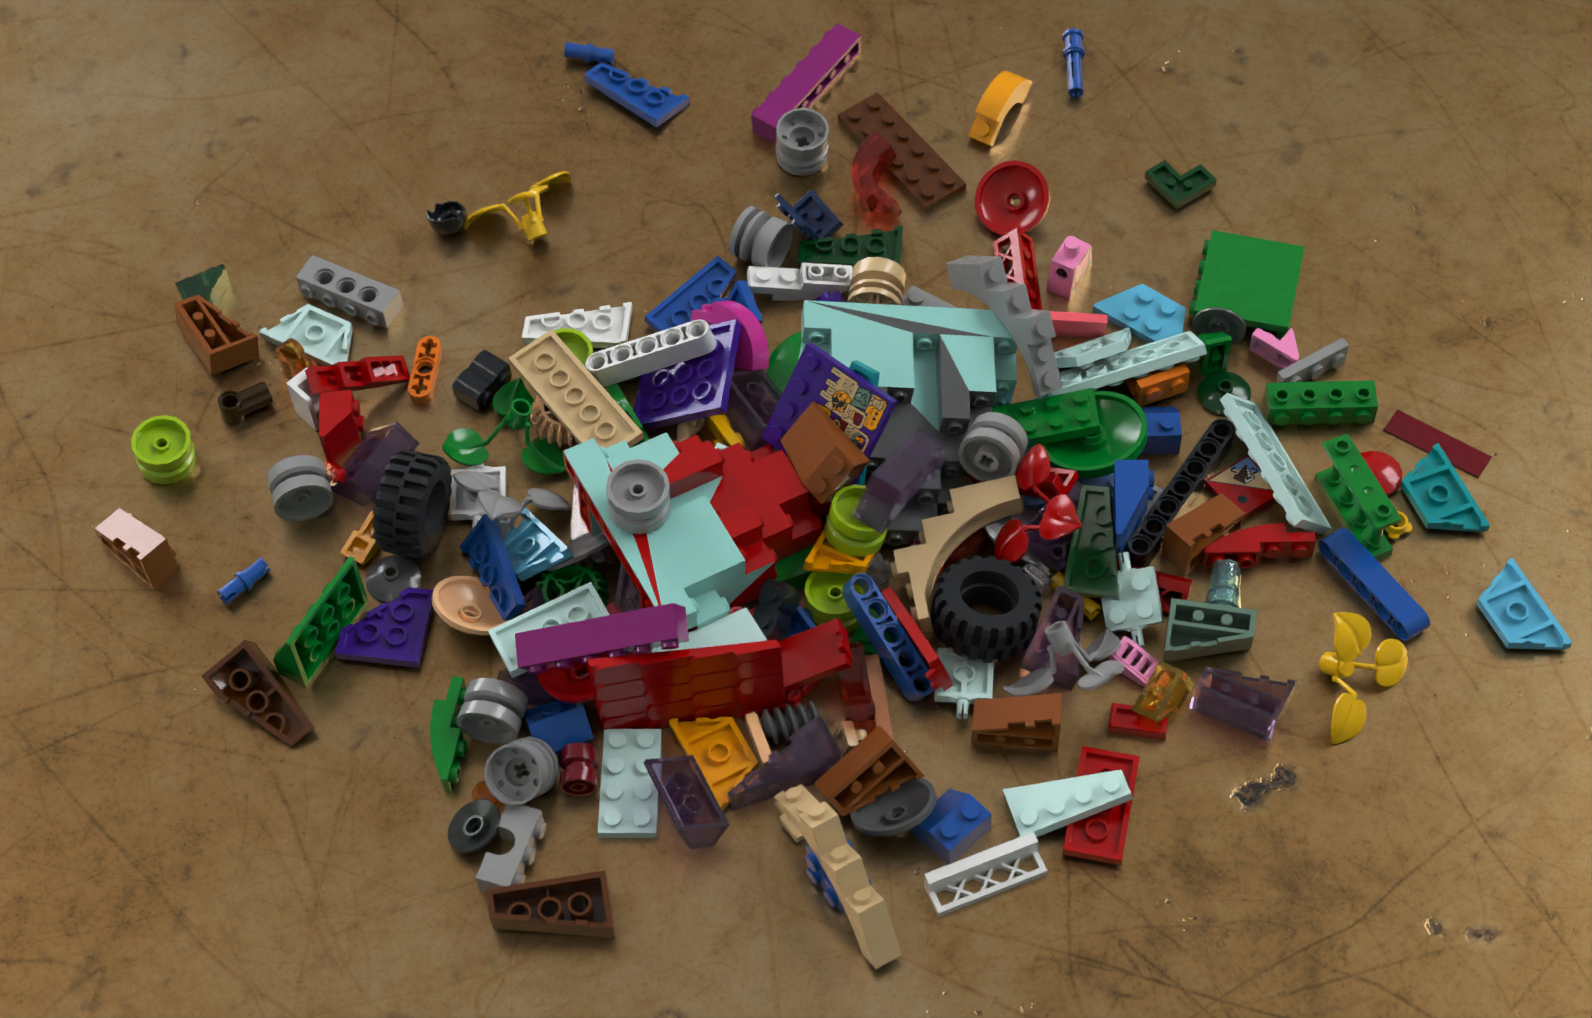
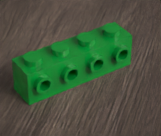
M1374 380L1266 383L1263 397L1265 417L1270 425H1312L1315 423L1365 424L1375 421L1378 410Z

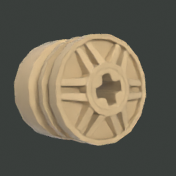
M868 257L858 261L853 266L848 302L902 305L906 281L904 269L897 262L882 257Z

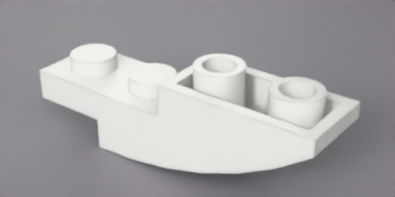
M801 263L800 269L749 266L747 278L748 286L752 293L772 294V301L816 299L827 291L831 295L837 291L840 293L849 291L853 270L851 265Z

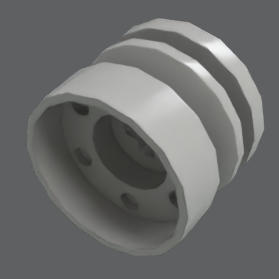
M798 108L786 112L778 120L776 127L777 162L782 169L790 174L798 176L812 175L820 171L827 162L829 148L828 122L822 114L812 109Z
M749 206L739 216L732 229L728 244L729 253L736 258H741L745 262L752 260L754 266L778 268L790 249L794 235L793 225L779 217L771 218L768 212L761 211L754 206Z
M535 737L519 738L499 747L489 756L484 770L486 785L491 794L499 801L510 805L524 804L549 791L554 785L559 772L558 758L552 747L543 740Z

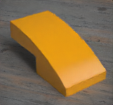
M372 510L360 530H353L340 551L347 558L350 556L355 558V561L363 566L380 550L373 536L374 514Z

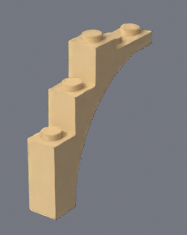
M1015 475L949 489L952 499L946 501L949 514L922 520L924 531H919L920 545L893 550L895 561L890 562L893 578H899L901 587L907 588L909 600L914 599L915 606L910 607L912 619L915 623L920 624L922 633L933 631L929 612L930 595L940 569L952 552L966 538L984 526L1004 517L1023 513Z
M802 784L790 788L785 793L776 797L778 806L799 829L832 883L852 925L862 955L875 969L901 956L902 953L885 900L870 885L861 856L847 843L838 814L825 801L820 803Z

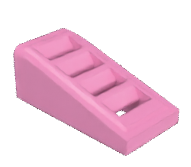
M1124 636L1120 641V648L1109 656V661L1116 660L1121 662L1124 666V671L1121 674L1156 695L1170 678L1172 672L1137 643ZM1125 653L1128 654L1125 659L1122 658ZM1136 659L1138 663L1133 667L1131 663ZM1144 666L1149 667L1144 674L1140 672ZM1157 672L1159 675L1153 682L1150 681L1149 678L1152 674Z

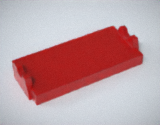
M891 586L882 591L881 594L929 668L925 676L929 681L932 680L930 683L932 688L936 690L942 687L945 691L952 687L954 684L940 658Z
M838 618L778 641L782 653L785 693L851 667L850 659H852L847 629L843 628V623Z

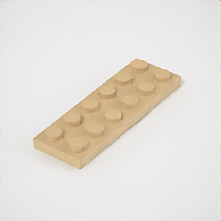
M552 329L508 358L512 367L579 444L594 438L599 447L603 446L606 449L625 440L630 448L644 439L640 428Z

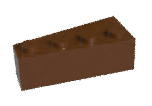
M605 870L486 889L489 918L493 929L616 938Z

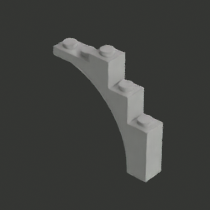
M967 255L946 263L952 289L966 291L980 299L997 315L1007 328L1027 365L1035 396H1043L1063 388L1051 338L1056 337L1050 310L1031 309L1025 283L1007 282L1001 256Z

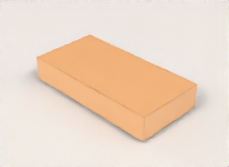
M757 713L746 714V729L763 775L765 777L774 774V759Z

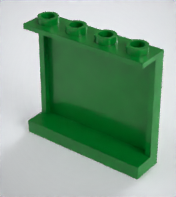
M1212 230L1210 240L1205 239L1202 255H1206V259H1200L1198 275H1202L1201 280L1196 279L1193 295H1197V300L1191 299L1188 315H1192L1194 320L1196 314L1204 309L1213 307L1225 308L1238 314L1244 320L1246 326L1276 331V338L1281 340L1289 329L1305 246Z

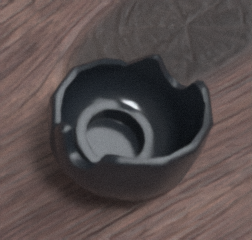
M447 201L442 204L436 203L433 212L427 210L426 216L433 230L439 234L451 235L463 227L467 218V212L465 207L459 202Z

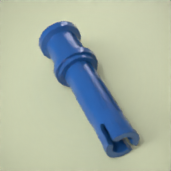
M1071 28L1063 32L1062 35L1063 42L1065 43L1063 57L1067 60L1068 94L1070 97L1077 98L1084 93L1082 59L1085 55V50L1082 47L1084 33L1080 29Z

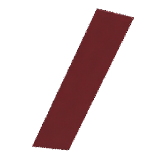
M1398 409L1383 429L1428 453L1431 452L1435 444L1439 443L1452 465L1478 478L1492 458V456Z

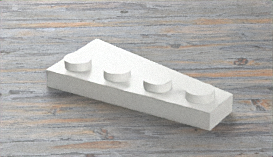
M632 302L623 303V306L610 308V305L599 306L600 310L585 312L584 309L573 310L570 314L564 315L555 312L525 317L522 333L523 344H530L551 329L554 331L561 328H570L584 333L590 339L593 348L607 349L617 346V343L628 340L633 310Z

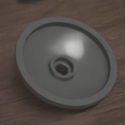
M913 778L899 785L900 789L894 792L888 790L876 796L875 801L851 812L852 823L860 832L875 837H890L908 832L923 823L933 811L937 802V795L933 785L924 778L918 780Z

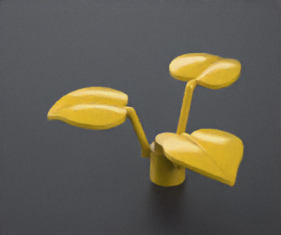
M561 171L552 174L532 185L527 192L518 193L508 199L509 205L524 200L528 213L521 216L522 222L502 203L481 208L470 214L465 220V230L473 221L485 214L505 211L517 224L519 230L524 229L528 241H533L547 235L543 224L544 219L541 213L539 194L546 192L549 189L548 185L562 182L571 183L570 173L568 171ZM535 197L537 214L535 211L532 212L529 198Z
M1337 612L1333 614L1335 621V652H1325L1319 661L1321 672L1333 676L1332 681L1338 683L1348 692L1342 693L1337 698L1333 708L1331 721V743L1339 744L1355 737L1363 729L1367 715L1364 701L1356 699L1357 693L1342 678L1350 676L1354 671V667L1376 670V683L1389 687L1402 679L1408 663L1405 646L1399 640L1392 638L1384 640L1378 646L1375 653L1376 664L1353 662L1356 657L1362 655L1361 650L1369 645L1371 627L1364 617L1351 612Z

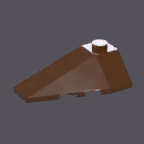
M244 640L201 676L220 700L228 703L291 746H294L314 729V726L272 663L255 642Z

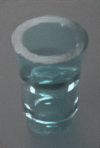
M1227 559L1218 560L1214 563L1204 603L1241 608V574L1236 561Z

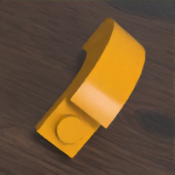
M1009 71L1001 72L983 94L975 110L977 116L968 136L993 146L1008 111L1014 104L1024 103L1033 81Z

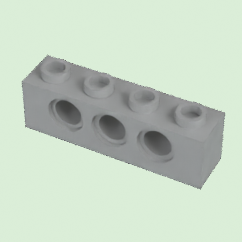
M313 255L296 276L300 292L305 297L315 298L329 307H337L351 316H359L373 325H381L388 328L403 307L400 290Z

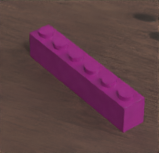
M838 23L831 30H828L824 34L823 39L810 49L809 54L796 64L795 69L782 79L780 85L774 91L768 94L766 100L753 110L751 115L753 132L776 144L778 120L790 110L798 108L809 109L861 53V35Z
M670 603L515 633L518 668L529 670V674H543L547 672L546 668L550 667L562 670L572 668V663L581 662L583 665H587V659L625 656V653L631 652L635 654L652 653V648L661 647L662 650L679 648V643L689 642L686 608Z

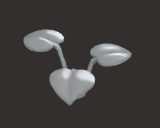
M462 471L452 474L458 485L466 490L479 492L477 496L479 503L491 521L496 519L503 541L506 538L508 528L514 526L515 520L529 503L548 510L572 511L573 509L562 496L547 489H529L527 491L529 497H526L520 504L513 498L493 492L492 490H498L499 484L492 477L484 473Z
M1058 621L1045 630L1051 645L1047 646L1050 654V668H1039L1016 683L1006 687L1003 686L1005 692L1015 697L1035 695L1047 688L1054 681L1052 675L1057 671L1055 652L1059 653L1060 656L1073 652L1076 656V662L1082 664L1088 672L1078 681V685L1082 690L1098 688L1123 672L1124 666L1119 661L1110 660L1101 663L1093 669L1088 663L1092 660L1099 661L1108 657L1120 648L1121 642L1110 628L1107 627L1099 637L1083 650L1075 641L1065 621Z

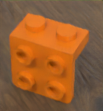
M1174 364V367L1171 369H1157L1149 372L1143 378L1131 377L1125 379L1124 382L1136 403L1141 407L1188 391L1190 371L1186 364L1178 367Z

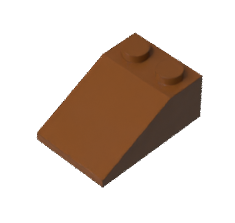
M815 401L808 406L780 440L803 485L821 504L832 501L836 492L843 487L849 486L870 462L865 454Z

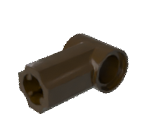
M263 381L239 392L233 390L225 391L218 397L222 420L229 425L239 424L244 420L246 414L273 403L269 389Z

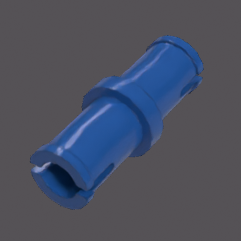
M566 42L564 57L583 59L586 63L595 61L612 65L615 50L594 47L590 43L581 45Z
M258 558L257 561L243 572L238 571L234 575V579L221 589H218L216 591L217 595H220L219 598L226 605L230 604L232 600L244 591H250L255 582L271 571L267 567L269 565L262 558Z

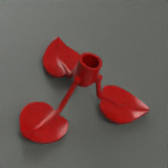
M1041 444L1033 446L1021 459L1016 470V481L1021 489L1029 490L1032 488L1033 492L1047 503L1046 511L1042 514L1043 518L1039 525L1022 526L1019 519H1012L1000 529L995 542L996 560L1003 561L1005 559L1011 561V565L1018 562L1027 551L1029 545L1027 531L1039 530L1040 535L1044 539L1056 540L1070 535L1083 526L1076 514L1074 504L1068 496L1059 494L1050 500L1040 491L1038 485L1044 484L1050 473L1049 456L1045 447Z

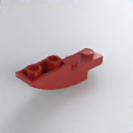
M1286 523L1266 524L1242 529L1217 539L1206 546L1203 552L1202 567L1214 569L1223 567L1250 568L1258 566L1260 557L1294 556L1296 558L1313 556L1316 544L1315 532H1287Z

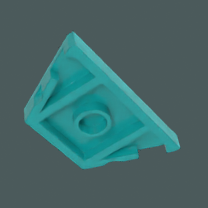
M1439 443L1435 444L1431 452L1416 464L1415 469L1402 479L1400 486L1426 529L1488 531L1490 527L1488 520Z

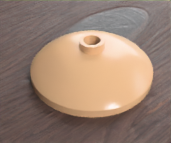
M453 576L440 581L434 588L432 605L439 617L452 628L470 635L487 636L489 635L488 630L507 622L500 616L489 597V588L483 587L479 580L480 578Z

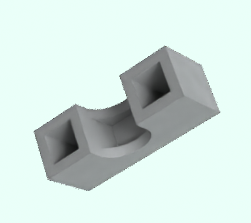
M507 804L499 822V833L502 840L512 842L514 847L503 855L486 852L476 876L480 891L486 892V889L524 883V871L527 865L533 863L537 840H541L546 831V823L544 822L541 810L521 804Z

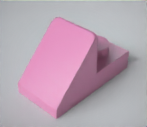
M1260 328L1253 332L1249 350L1280 369H1284L1299 361V352L1292 328L1281 340Z

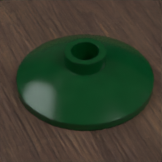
M1218 371L1207 375L1201 380L1197 396L1200 404L1207 411L1218 416H1225L1223 412L1225 408L1220 399L1226 393H1230L1250 401L1251 389L1241 376L1232 372Z

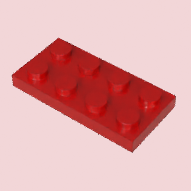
M1082 746L1076 777L1122 770L1133 797L1140 756ZM1132 800L1067 825L1062 855L1121 865Z

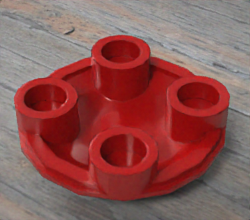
M1380 451L1360 453L1386 495L1391 494L1400 487L1402 469L1392 456Z

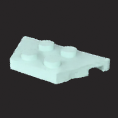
M307 304L298 309L294 314L279 319V325L269 330L265 327L259 331L260 337L268 342L322 366H332L337 362L348 361L353 328L350 322Z
M1125 328L1054 352L1058 368L1079 367V369H1085L1094 366V361L1100 359L1108 361L1118 358V353L1127 351L1131 342L1130 328Z

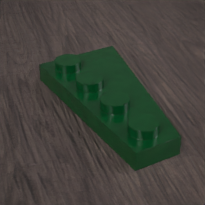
M903 226L894 227L893 231L882 232V229L871 230V234L857 236L856 233L846 234V237L840 239L825 237L816 240L799 241L798 268H800L801 263L851 265L853 270V266L858 261L868 257L887 258L901 266Z
M1082 485L1077 516L1083 526L1074 531L1072 535L1062 591L1068 595L1119 600L1111 490L1109 487Z

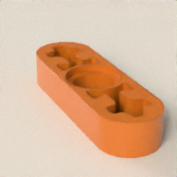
M425 336L417 344L408 384V393L411 401L418 405L431 401L435 390L443 354L441 342L435 336ZM430 347H434L430 350V357H427L426 350H429ZM423 366L432 367V370L427 374L418 372ZM420 383H423L425 390H422L421 394H417L421 388Z

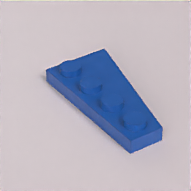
M602 62L584 74V81L656 128L690 104L689 96L682 94L679 97L671 94V89L663 86L659 89L649 85V81L643 78H630L629 73Z
M720 256L715 257L645 316V322L656 332L691 322V310L702 309V305L712 304L716 297H722L735 279L736 271Z
M484 514L459 547L463 553L469 554L470 559L468 562L472 569H478L481 574L479 580L483 587L489 588V597L502 619L509 621L520 613L526 603L496 519L491 521L488 515Z

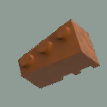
M199 294L174 303L178 327L211 376L259 357L258 336L252 332L250 334L240 327V323L234 319L232 321L222 315L220 309Z
M119 508L94 528L100 542L152 588H156L179 568L175 560L177 554L168 544L167 539L140 522L132 513L128 514Z
M1063 693L974 700L971 744L1058 751Z

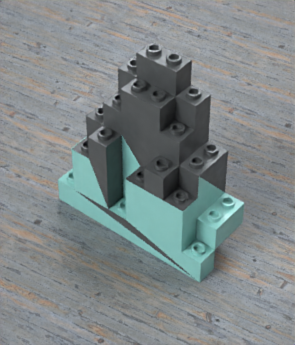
M804 300L801 314L802 343L799 358L805 345L813 343L848 368L852 361L858 360L880 372L878 388L898 401L869 458L870 462L867 464L863 485L881 492L887 497L892 506V518L883 543L894 546L900 544L920 545L919 531H924L922 520L949 514L946 502L952 500L949 489L964 486L963 474L965 469L960 464L958 452L971 423L978 415L992 412V407L1007 405L1011 402L1017 383L1016 351L1018 346L1002 321L992 310Z

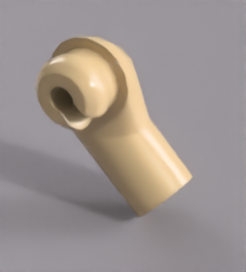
M703 418L680 423L677 427V443L699 432L704 424Z

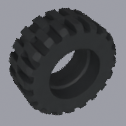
M408 449L401 450L391 457L390 463L386 465L385 473L381 477L380 487L375 498L376 505L373 511V536L376 540L375 543L382 551L422 559L428 557L438 545V540L442 536L443 527L447 521L450 496L452 495L451 468L443 457Z
M973 556L971 560L961 559L956 562V565L953 563L947 567L937 580L930 614L933 630L938 638L941 637V642L947 648H953V652L960 657L963 654L968 656V660L976 661V659L983 660V663H992L993 660L997 659L999 662L1006 661L1010 655L1013 658L1021 654L1022 650L1030 646L1032 639L1035 637L1042 609L1040 590L1037 585L1035 586L1036 582L1030 575L1026 576L1025 570L1020 566L1015 567L1011 565V561L1005 559L1003 561L996 560L994 556H988L987 558ZM967 604H991L1001 609L1005 614H982L971 609Z

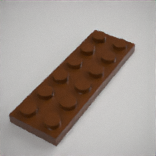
M878 92L838 114V122L925 213L966 191V183Z

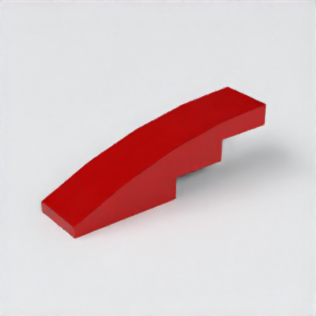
M404 355L364 357L359 361L337 362L332 366H312L305 370L312 395H319L321 392L359 391L408 382L410 379Z

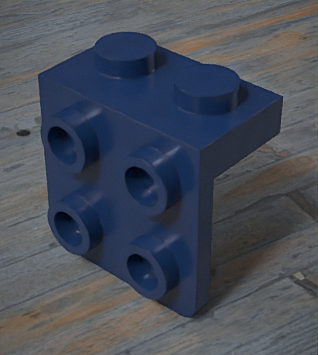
M812 189L794 206L788 203L779 193L774 196L779 201L776 205L777 208L791 220L792 225L808 240L832 237L844 225Z

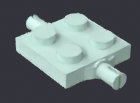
M1129 552L1118 553L1120 570L1117 571L1119 600L1101 598L1106 628H1110L1112 632H1131L1132 641L1140 647H1144L1142 630L1150 625L1164 623L1155 568L1153 566L1140 569L1131 568Z
M938 648L937 655L954 685L945 691L942 687L936 689L934 702L956 703V717L961 719L962 710H964L963 719H967L969 717V704H974V700L992 699L994 660L992 663H983V660L980 659L972 661L968 660V656L962 654L960 657L955 654L953 648Z

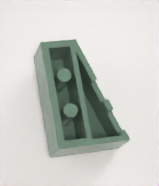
M1171 598L1162 663L1251 649L1255 634L1257 610Z

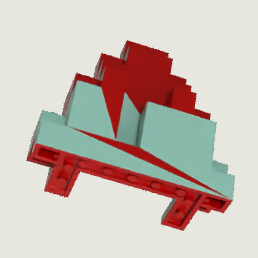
M666 432L632 448H629L624 440L605 449L603 446L599 447L595 439L592 438L563 451L565 468L577 486L580 517L592 538L602 534V531L604 532L640 594L641 609L670 603L684 606L686 608L688 633L727 616L731 612V608L739 607L758 598L765 581L768 578L775 580L778 577L776 563L779 560L816 544L823 529V523L819 515L829 511L832 503L830 501L821 504L803 485L790 458L786 457L783 450L774 453L769 444L752 452L749 450L745 451L740 442L720 450L719 448L715 449L710 440L702 443L698 435L677 443L676 440L672 441ZM636 459L651 461L660 466L667 474L670 484L671 508L669 517L661 527L653 532L644 534L627 533L618 528L610 519L607 505L606 484L608 476L615 467L626 461Z

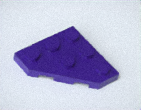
M408 587L400 592V596L388 604L384 602L366 613V617L356 624L352 625L350 623L342 628L335 650L336 658L419 668L434 610L432 605L434 590Z

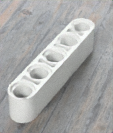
M699 319L595 352L587 358L585 366L604 387L706 355L715 349L717 341L707 322Z

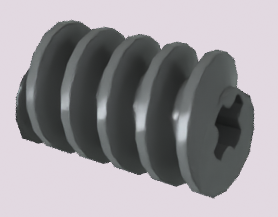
M813 701L807 702L806 710L801 703H797L795 712H793L790 705H785L784 714L781 713L778 707H774L772 716H770L766 709L762 711L761 721L767 743L768 738L771 737L774 743L778 744L780 735H783L786 742H790L791 733H794L797 739L801 740L802 731H806L809 738H812L815 728L821 736L824 735L820 711L818 707L816 708Z

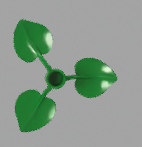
M522 378L507 383L494 395L492 400L493 408L497 414L504 417L502 422L486 440L482 441L480 434L472 429L458 428L452 431L442 444L443 451L453 461L466 466H477L484 463L489 457V452L484 446H487L507 424L514 430L524 428L525 444L528 447L522 450L521 459L530 471L541 475L563 473L567 470L564 464V456L554 443L549 445L547 439L541 440L540 437L535 438L533 442L530 441L529 428L531 423L528 420L531 418L532 405L535 400L526 389Z

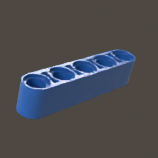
M1341 527L1318 542L1319 550L1324 558L1401 640L1408 641L1430 626V619L1422 607L1348 529Z
M865 573L854 575L843 586L842 595L903 695L912 702L921 701L934 690L930 685L932 680L929 681L925 676L929 669L873 579ZM853 584L859 585L863 590V594L857 593L854 590ZM869 608L877 612L878 619L873 618L869 614ZM884 632L892 636L893 643L885 640ZM899 656L907 660L908 667L900 664ZM914 681L921 683L923 692L915 688Z

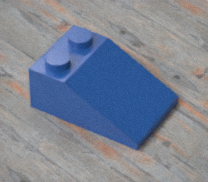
M1115 460L1113 503L1116 560H1118V553L1123 554L1125 552L1130 537L1142 521L1147 511L1148 500H1153L1154 470H1149L1148 460Z

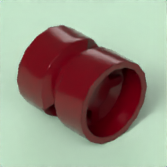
M588 743L565 745L561 749L560 765L564 771L560 772V790L573 796H586L594 793L598 785V773L596 771L598 767V749Z

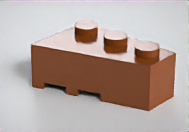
M1221 493L1166 525L1161 555L1182 574L1187 575L1202 562L1206 546L1230 533L1243 529L1246 513Z
M879 725L814 784L842 816H845L875 801L876 796L888 790L894 792L900 789L899 785L913 778L918 780L924 777V774Z

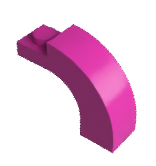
M726 300L704 304L702 309L691 310V321L701 319L707 323L717 324L736 319L741 324L734 368L751 371L769 368V350L766 335L758 319L745 306Z

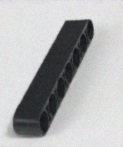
M1217 419L1211 423L1130 537L1127 552H1129L1131 565L1143 568L1150 565L1163 546L1162 540L1166 525L1187 512L1203 489L1205 480L1213 475L1231 449L1234 436V425L1229 420Z

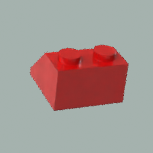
M352 390L319 393V439L326 460L330 463L341 461L361 442V431H365L364 416L360 415L359 400H354Z

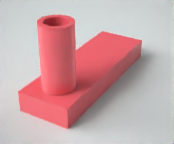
M1050 311L1056 336L1098 338L1106 335L1108 318L1106 314Z

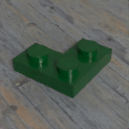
M1166 160L1145 171V179L1176 209L1214 188L1217 183V179L1201 164L1183 175H1180Z

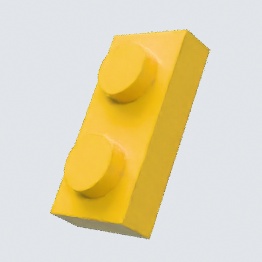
M725 414L706 417L707 427L716 439H722L723 445L729 447L740 442L742 447L745 446L740 433H735L731 429L730 421Z

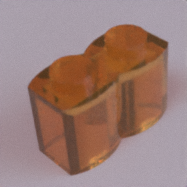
M290 338L275 347L282 373L289 380L305 368L318 366L313 358L305 355L302 345L295 339Z

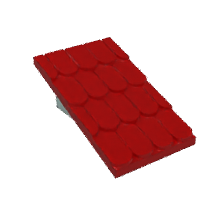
M743 608L689 632V642L679 643V648L662 650L661 647L653 648L652 653L587 659L598 725L602 732L606 729H664L670 727L669 720L673 718H678L679 722L696 721V718L716 719L718 717L741 718L742 721H746V714L755 712L758 718H761L764 709L772 716L774 707H778L781 713L784 714L786 702L781 646L777 640H767L748 609Z

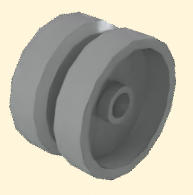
M987 412L978 415L971 423L967 435L960 445L958 452L960 464L968 474L983 482L1012 476L1015 474L1019 462L1028 445L1027 434L1020 423L1010 416L997 412Z
M310 455L292 456L276 463L268 471L267 482L272 495L274 510L280 518L288 521H305L318 517L332 506L334 498L328 481L327 471L324 462L318 457Z
M639 459L626 461L614 468L608 476L606 484L608 511L613 523L623 531L633 534L649 533L661 527L669 517L671 508L670 484L667 474L660 466L653 462Z
M493 678L474 679L467 685L464 704L460 707L457 725L464 733L479 741L505 745L518 738L521 719L524 717L528 705V697L519 688L505 681Z

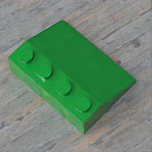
M350 556L332 581L325 585L317 601L310 605L306 616L300 624L293 628L285 644L277 649L273 662L278 674L307 687L336 648L341 629L350 623L353 624L369 603L355 558Z

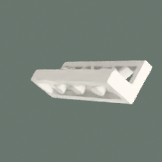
M1034 832L925 873L924 888L937 916L940 917L1045 876L1048 870L1038 853V840ZM1032 857L1038 868L1026 872L1018 869L1020 861ZM999 869L1011 873L1008 880L1002 883L990 878L993 872ZM971 880L984 883L981 891L976 893L963 889L966 882ZM945 890L956 894L953 902L941 906L936 896L937 893Z

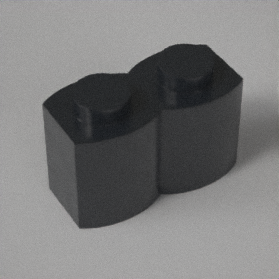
M487 350L481 351L473 359L469 367L461 372L452 384L454 396L478 411L485 406H489L495 393L511 381L510 364Z
M769 578L761 588L759 606L752 617L767 640L781 641L788 638L790 634L791 617L799 606L800 592L785 582Z

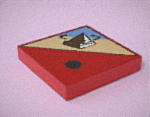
M1249 455L1205 480L1204 486L1215 497L1223 493L1246 513L1245 519L1276 501L1273 497L1274 491L1272 487L1261 477L1260 472L1262 470Z

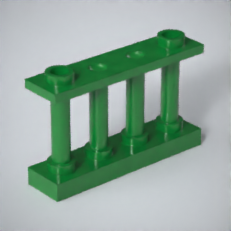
M1348 433L1323 442L1322 446L1333 463L1331 468L1315 474V482L1343 527L1348 529L1376 560L1391 556L1393 548L1383 534L1384 528L1400 523L1402 518Z

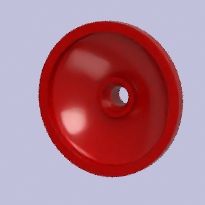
M1006 161L992 167L982 177L975 192V209L979 219L989 230L1002 236L1015 228L1024 233L1034 229L1045 217L1050 203V190L1045 177L1037 168L1023 161ZM1016 199H1020V204L1014 207L1013 202Z
M577 662L572 663L573 667L569 669L558 670L555 667L546 668V673L537 674L542 688L557 700L580 703L594 699L588 665Z

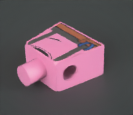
M1073 236L1066 237L1052 258L1047 291L1068 300L1071 299L1092 266L1090 244ZM1064 272H1067V277H1063Z

